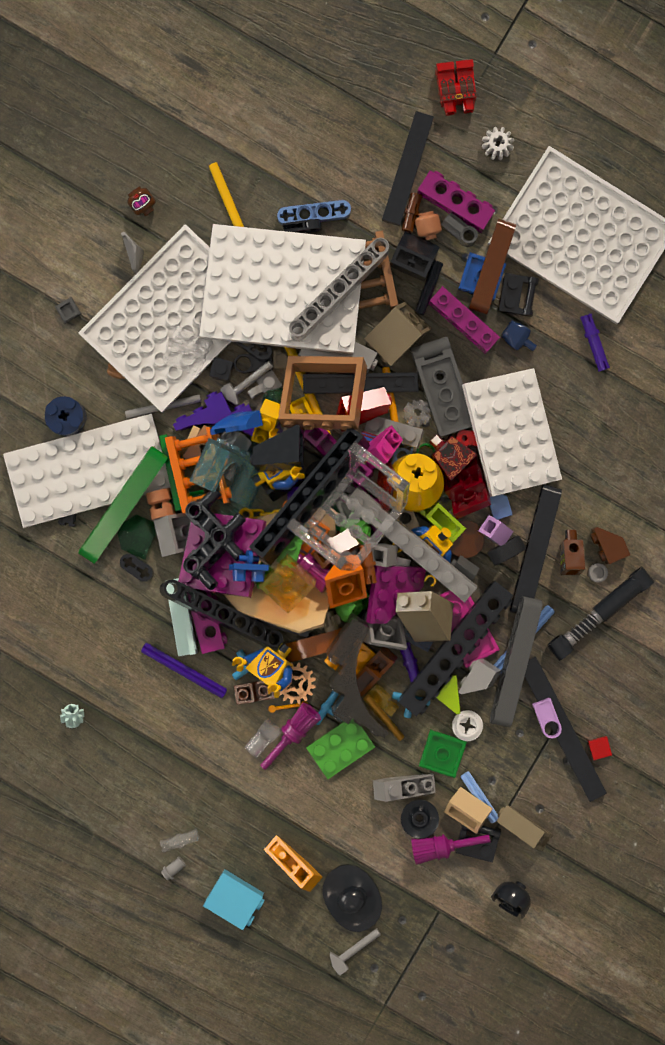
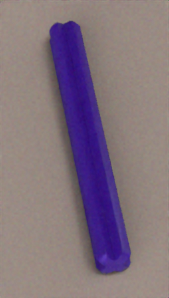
M144 644L141 652L218 697L223 698L227 689L150 644Z

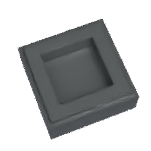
M72 297L55 306L65 324L82 314Z

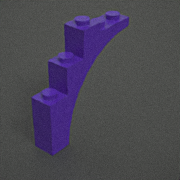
M215 391L207 395L208 399L204 400L207 408L204 409L202 406L193 410L194 414L188 417L186 415L175 419L176 423L173 426L177 432H181L193 427V425L196 427L215 425L221 419L231 414L252 410L249 404L245 406L243 403L234 408L235 411L231 412L222 392L218 393ZM278 422V425H277L276 429H279V430H278L277 434L283 432V430H282V428H281V426H280V424H279V422ZM254 428L241 430V432L252 437Z

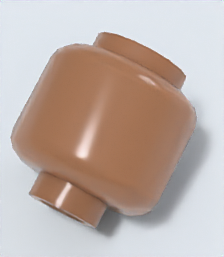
M433 211L418 214L419 217L415 219L418 236L425 237L426 240L437 238L436 234L442 231L439 215Z

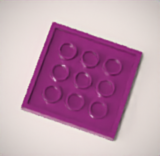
M215 514L223 524H227L234 517ZM245 518L246 521L235 532V544L244 553L247 550H251L249 546L264 530L266 521ZM191 522L178 581L195 590L251 598L254 582H251L252 571H246L244 582L233 581L229 564H245V561H235L227 551L208 570L218 582V585L213 590H209L200 580L194 579L190 573L184 570L183 562L185 558L205 540V533ZM224 534L220 536L219 541L223 540ZM197 562L193 565V570L196 569Z

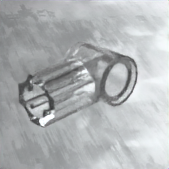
M269 718L264 721L257 730L258 732L245 746L247 751L256 758L282 732L281 728Z

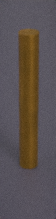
M369 694L366 695L363 700L398 741H401L405 737L374 699Z

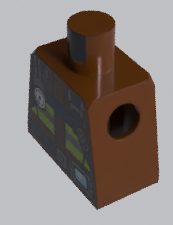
M566 530L565 540L560 544L561 575H580L585 570L583 540H577V530Z

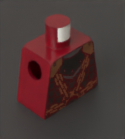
M436 434L429 441L436 449L430 457L440 467L447 482L451 481L477 455L452 436L444 442Z

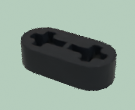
M125 554L121 557L120 566L140 581L152 579L154 570L150 565L133 554ZM130 557H132V563H134L136 567H126V562L124 561L125 558L129 559ZM139 567L143 570L148 568L149 577L144 576L142 578V573L137 569Z

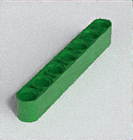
M153 446L149 448L80 548L79 555L95 564L162 468L168 456Z

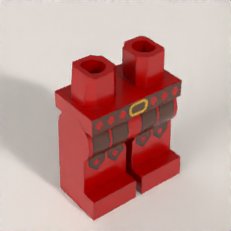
M473 59L456 61L455 74L454 61L436 64L435 72L441 107H444L446 116L455 115L457 105H463V113L465 114L474 112L476 89Z

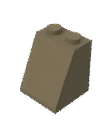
M405 301L395 306L364 339L372 350H376L381 355L380 358L385 364L392 366L432 328Z
M432 591L397 593L396 613L415 642L451 640L454 603Z

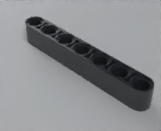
M545 484L541 487L512 598L513 602L510 606V612L517 613L522 596L535 598L562 494V489Z
M167 580L160 585L159 590L163 597L264 647L277 648L283 643V636L279 631L177 580ZM168 584L174 587L172 594L167 592L166 587ZM186 592H188L191 595V601L189 603L184 600V594ZM203 601H206L208 604L207 611L201 608ZM220 609H222L225 612V618L223 620L220 619L218 616V612ZM237 618H240L242 621L240 628L235 624ZM254 626H256L259 630L257 636L253 635L252 629ZM271 634L275 637V643L273 645L269 642V637Z

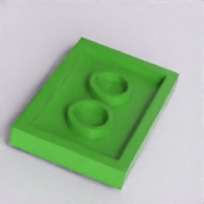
M352 715L309 744L306 748L326 778L329 779L375 748V745L356 717Z

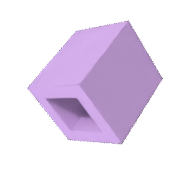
M490 515L478 530L499 546L505 544L513 533L505 524Z

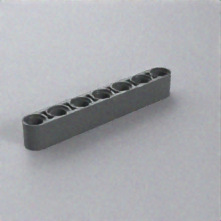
M524 596L520 599L490 714L491 724L509 728L512 725L542 611V600Z

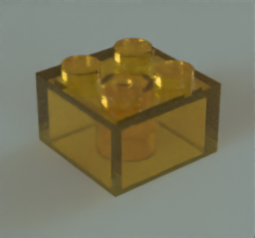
M287 554L264 577V582H260L259 588L283 610L289 613L315 587L316 579Z

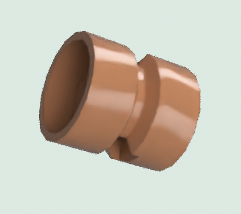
M170 488L146 493L147 502L151 505L149 511L152 520L176 514L174 504L170 503L172 499Z

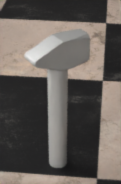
M268 361L235 388L230 383H227L220 391L227 400L239 405L238 394L274 366Z
M377 928L340 956L330 952L332 967L339 976L349 969L345 963L346 960L381 935Z

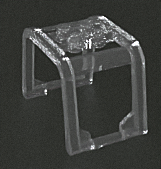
M354 442L348 449L350 456V469L314 516L307 523L298 522L293 518L286 527L338 569L347 571L355 570L365 560L397 520L407 504L410 487L408 481L357 442ZM368 461L388 476L387 482L397 491V498L392 497L359 471L361 463L365 465ZM353 480L392 509L383 522L375 517L372 510H366L361 506L356 498H350L344 493ZM338 499L343 501L347 508L352 511L348 520L345 514L338 513L332 508ZM326 514L334 519L337 526L344 527L349 531L354 539H360L365 543L356 556L317 527ZM361 517L365 523H371L377 528L371 538L363 533L360 526L355 525L360 522ZM309 533H311L312 535H314L317 539H319V540H320L321 542H323L326 546H328V547L330 548V550L326 549V548H325L323 545H321L318 541H316L314 538H312V537L309 535Z

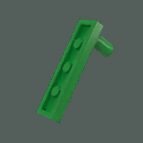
M165 434L160 435L159 438L163 454L168 456L165 465L175 510L178 512L182 511L165 441V438L169 436ZM204 490L189 493L193 497L205 495Z

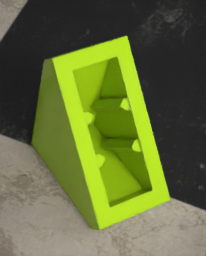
M451 674V680L446 685L443 684L440 687V693L436 698L454 713L460 714L456 674Z

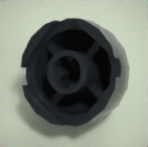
M510 881L503 882L495 889L491 896L494 902L496 899L501 902L498 905L500 908L515 917H518L520 914L521 919L525 917L531 905L529 893L525 890L526 886L519 881H516V883Z

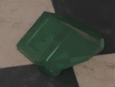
M137 514L123 522L118 531L121 550L145 560L157 534L154 522Z

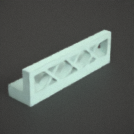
M168 584L166 587L167 592L172 594L174 587ZM185 593L184 600L189 603L187 593ZM169 600L178 656L198 653L191 611Z

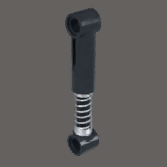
M643 566L639 567L628 576V579L592 608L591 614L587 615V618L579 621L580 624H576L575 628H571V631H567L564 635L556 636L547 644V647L559 661L564 659L574 650L573 646L577 644V640L580 641L579 639L581 637L584 638L583 635L588 634L589 630L592 631L593 627L596 628V624H600L602 621L605 623L639 593L648 589L655 581Z

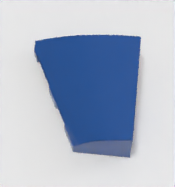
M260 410L231 414L217 422L210 429V433L214 435L222 432L241 431L263 426Z

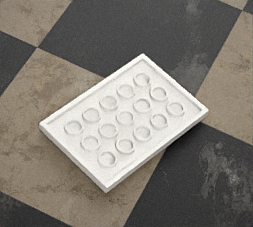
M534 368L462 385L490 497L562 480Z

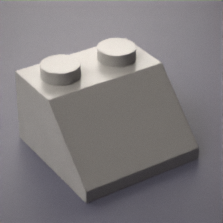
M186 513L154 519L162 557L185 552L191 524Z

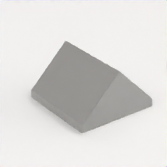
M366 612L360 641L370 645L400 650L407 649L403 622L399 617L394 616L387 624H370L366 622Z

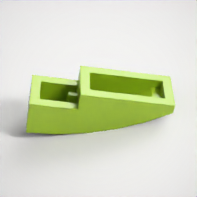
M438 502L430 508L419 512L440 530L448 528L451 531V537L449 538L451 542H454L466 529Z

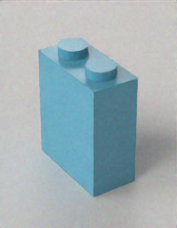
M224 869L204 902L203 907L243 930L245 926L249 927L255 917L252 915L255 909L259 910L265 901L262 899L264 893Z

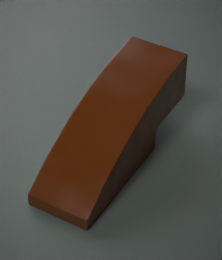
M381 647L342 691L357 703L395 663L398 657L387 647Z

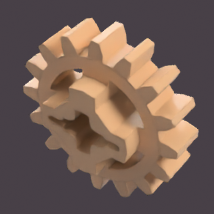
M298 662L297 666L293 665L292 670L302 672L301 675H296L292 672V679L300 680L299 687H289V684L283 691H280V695H284L283 701L289 698L290 704L294 700H297V703L300 704L301 698L307 701L306 695H313L310 689L316 688V685L312 684L316 678L310 677L313 671L307 672V665L301 668L300 662ZM308 679V687L305 691L302 686L303 682ZM288 692H297L298 696L290 695Z

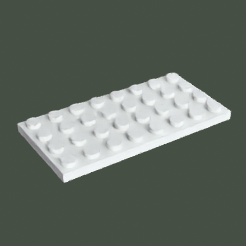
M152 413L4 453L3 456L23 528L110 505L149 448L153 446L162 452ZM165 463L143 495L152 491L170 488Z

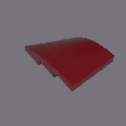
M478 455L451 481L447 482L444 478V491L452 501L453 515L456 519L491 505L485 475Z

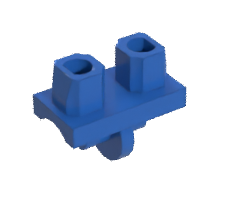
M247 550L245 555H239V561H245V564H229L233 581L244 582L246 571H252L251 582H264L265 571H269V565L253 564V562H259V556H253L252 550Z

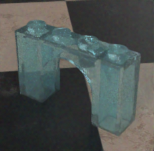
M208 438L189 481L215 493L223 473L231 464L235 463L236 474L230 487L232 493L230 500L251 509L261 485L256 487L251 479L253 475L258 473L254 466L251 465V454L244 450L239 452L241 448L232 444L228 447L229 442L217 438L215 441Z

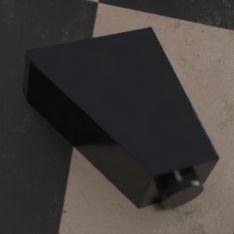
M295 425L253 447L250 462L257 472L291 470L294 466L304 469V432L300 425Z

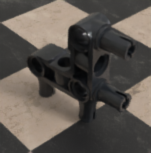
M214 487L202 499L199 498L196 501L190 502L185 509L190 521L205 533V540L185 558L183 568L194 579L200 580L209 590L216 588L218 582L208 570L226 551L237 562H239V555H245L235 544L234 537L236 535L235 532L246 519L237 512L227 524H223L210 510L212 504L222 495ZM199 509V513L195 516L196 510ZM224 534L223 540L219 541L220 536ZM197 562V567L193 570V565Z

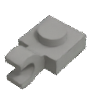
M271 370L256 380L258 386L250 389L248 394L253 399L261 393L266 394L271 389L275 392L282 387V384Z

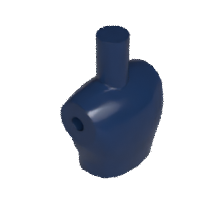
M513 320L501 334L506 343L515 350H519L524 345L531 351H534L537 346L528 339L531 330Z

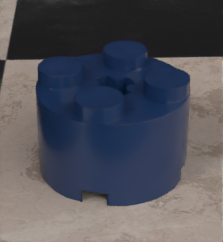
M57 397L45 408V422L54 433L67 437L80 433L87 420L84 407L70 397ZM64 413L70 415L67 417V421L62 419Z

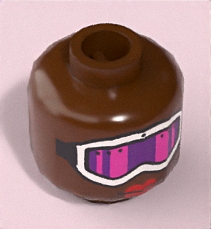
M139 186L128 194L127 203L136 215L144 214V216H147L154 211L153 206L156 200L147 188Z

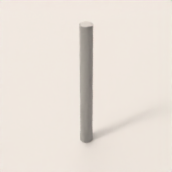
M200 394L177 399L167 409L201 402ZM154 405L125 411L126 418L158 412L159 410Z

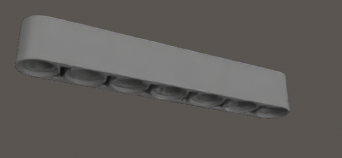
M381 237L375 239L290 323L289 332L293 340L302 341L388 256L389 243L386 239ZM377 246H383L385 248V251L378 252L375 248ZM364 259H369L372 263L369 266H365L361 262ZM350 273H356L358 277L356 279H350L348 275ZM337 286H342L345 289L342 293L334 291ZM326 299L329 300L331 304L327 307H324L320 304L321 301ZM310 313H314L317 315V318L315 320H309L307 319V315ZM295 327H301L303 328V332L301 334H295L293 332V329Z

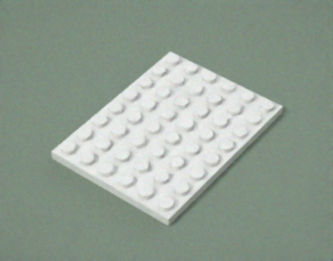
M550 146L503 218L505 221L517 224L507 253L509 258L615 324L619 323L665 249V218Z
M186 224L78 332L83 339L161 413L213 362L214 357L217 358L232 342L199 337L210 247Z
M213 224L199 337L203 339L354 354L361 283L302 341H295L291 338L289 325L365 250L366 240ZM350 273L348 277L350 279H356L358 275L356 273ZM337 286L334 289L337 293H342L345 290L342 286ZM325 299L320 304L327 307L331 302ZM310 313L307 315V319L309 320H315L317 318V315L314 313ZM295 327L293 329V332L295 334H301L303 332V328Z

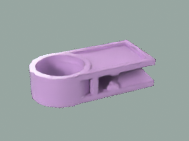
M551 698L533 703L532 705L543 734L548 738L558 737L562 728ZM550 721L558 724V731L554 735L545 733V725Z

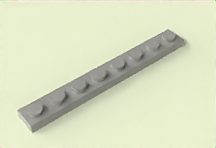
M359 486L345 503L463 602L477 589L478 586Z

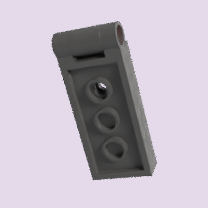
M446 336L410 348L438 436L441 438L472 428L462 388L463 382L448 337ZM441 374L443 380H437L436 375Z

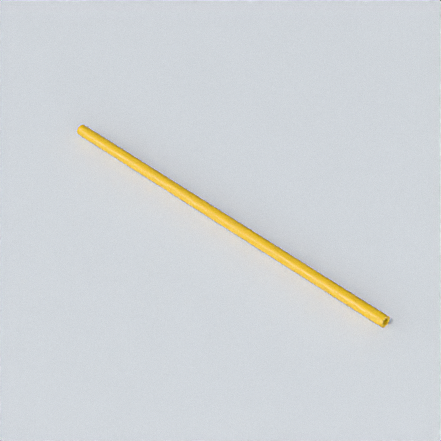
M218 163L210 164L209 169L233 226L244 227ZM285 347L288 356H298L295 348ZM295 372L303 390V374L306 373ZM304 394L312 413L323 415L315 394Z

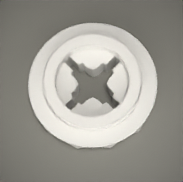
M465 710L461 711L460 714H456L452 721V729L459 739L472 741L481 734L483 722L477 713ZM468 718H470V724L475 726V728H468V731L465 733V727L460 723H466Z

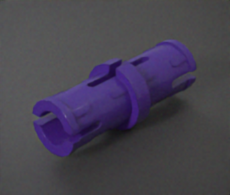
M406 642L407 649L400 650L404 661L402 664L406 667L410 682H412L419 673L418 660L414 657L410 642Z

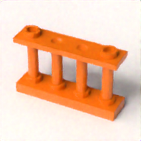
M206 427V435L180 441L175 436L165 438L182 513H186V506L190 502L196 501L199 498L202 499L205 496H190L188 489L193 485L218 480L221 490L219 492L222 495L218 499L222 498L224 504L231 503L232 493L230 487L226 485L216 443L219 441L218 434L211 435L210 429L212 427ZM209 442L212 453L185 460L181 458L179 451L182 448ZM214 461L216 472L193 478L185 477L184 470L186 467Z

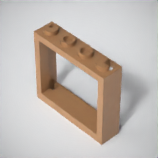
M288 356L278 416L281 425L290 428L300 425L301 428L307 430L322 428L324 430L342 429L345 431L347 428L358 429L367 372V364L364 357ZM295 372L355 373L349 415L289 414Z

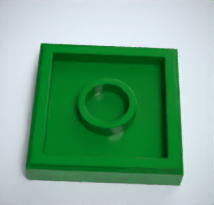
M430 729L418 766L456 778L467 741Z

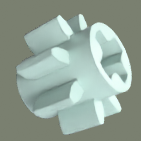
M69 704L64 709H61V723H66V727L76 728L80 723H83L84 710H79L78 705Z

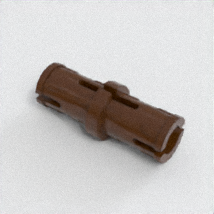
M410 194L408 207L404 211L406 215L401 229L403 232L413 233L415 219L420 214L418 211L423 197L421 194Z

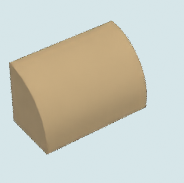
M460 787L449 801L445 813L477 834L493 808Z

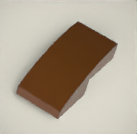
M263 681L234 685L237 705L275 699L274 692L268 694V685Z

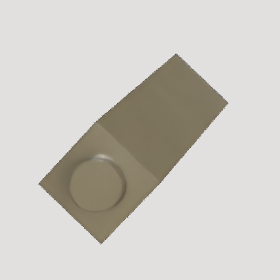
M511 806L503 807L497 815L499 817L497 819L499 824L534 849L543 851L553 834Z

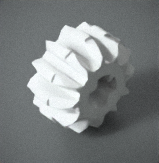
M497 127L493 128V132L488 130L486 132L487 136H484L482 139L484 142L482 149H487L485 152L486 156L490 153L492 154V160L496 156H498L499 160L503 159V155L508 157L510 155L509 151H512L514 148L511 145L514 142V138H509L511 135L510 131L506 134L504 133V127L501 128L500 132H498ZM496 141L501 142L499 147L495 146Z

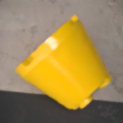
M410 454L399 458L392 464L393 472L387 474L386 486L388 494L389 491L391 493V487L388 490V486L390 484L392 486L394 481L395 486H393L394 489L392 490L391 497L396 506L409 512H421L437 503L443 492L444 477L436 462L423 454ZM416 471L420 472L418 479L414 478Z

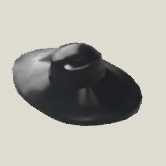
M340 865L331 870L326 876L322 888L323 899L329 912L336 922L347 930L353 932L368 930L378 921L382 911V897L375 882L365 870L355 865Z

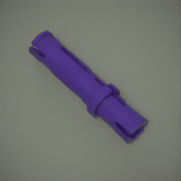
M592 313L580 317L586 333L584 336L588 339L598 372L610 368L598 335L600 332L599 329H596Z

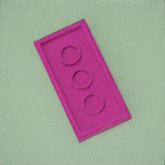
M448 590L440 596L454 603L452 632L474 605L471 596L463 602L453 592ZM481 614L476 617V622L479 625L484 623ZM488 628L487 635L482 640L479 638L475 643V650L470 655L467 653L463 658L466 668L470 667L474 660L484 659L500 650ZM471 629L465 630L464 638L466 640L471 639L473 631ZM455 644L454 647L457 653L459 654L461 652V646L459 644Z

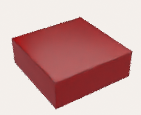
M607 736L588 741L593 760L612 756Z

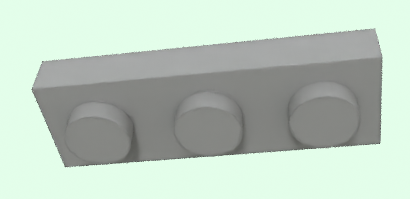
M381 417L367 421L365 432L379 435L392 425L403 439L401 444L419 449L424 434L423 429Z

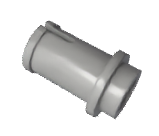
M178 856L167 867L164 866L161 873L166 880L174 879L173 876L186 867V864Z

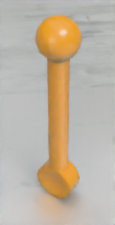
M304 700L300 704L270 705L268 710L274 713L276 710L300 707L303 702L307 704L308 702Z

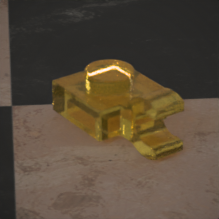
M377 683L366 694H369L380 708L385 710L390 716L399 708L396 703L388 700L391 695Z

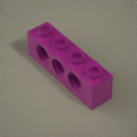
M430 170L417 191L418 194L423 196L422 198L448 214L452 212L464 223L475 228L481 234L495 212L490 203L486 201L481 202L476 199L477 196L474 193L463 191L460 189L459 184L454 181L449 182L445 180L444 176L437 171L432 172ZM443 187L446 192L438 194L435 189ZM459 197L462 203L454 204L452 198ZM472 206L476 207L478 213L471 214L469 213L468 208Z
M443 286L429 301V305L484 354L499 340L500 336Z
M206 591L207 596L217 600L216 595H213L212 592ZM186 592V593H187V596H188V600H189V602H190V601H191V595H190L188 592ZM203 601L201 603V608H208L207 602ZM191 611L202 654L226 648L225 644L228 643L226 632L222 633L221 626ZM208 626H213L216 629L214 637L207 635L206 629Z

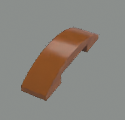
M352 624L331 632L285 643V645L292 649L285 659L289 662H294L336 650L347 639L346 636L350 632L359 638L356 627Z

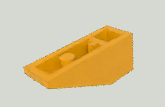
M277 835L264 849L303 890L311 892L323 878L303 857Z

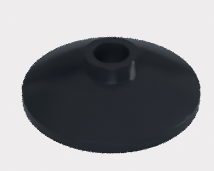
M420 799L411 801L404 807L401 813V825L408 835L421 839L429 837L436 831L439 824V814L433 804ZM419 814L423 816L421 821L416 820V816Z

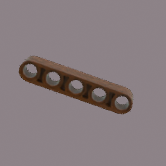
M498 218L469 309L484 314L488 313L517 224Z

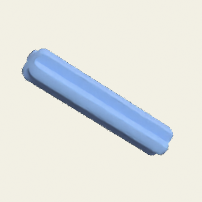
M467 771L462 774L461 779L471 794L493 808L470 772ZM494 808L488 816L491 823L496 822L499 818Z

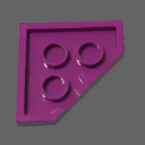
M374 565L377 583H371L366 622L370 624H387L397 614V593L419 592L424 587L426 570L422 566L393 565L382 567Z

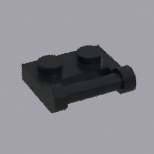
M505 273L498 312L532 317L535 288L538 285L539 278ZM523 283L528 284L524 309L519 308Z
M462 825L458 840L473 838V836L466 835L467 830L470 829ZM482 826L478 833L492 836V840L489 843L455 849L457 854L493 863L501 829Z

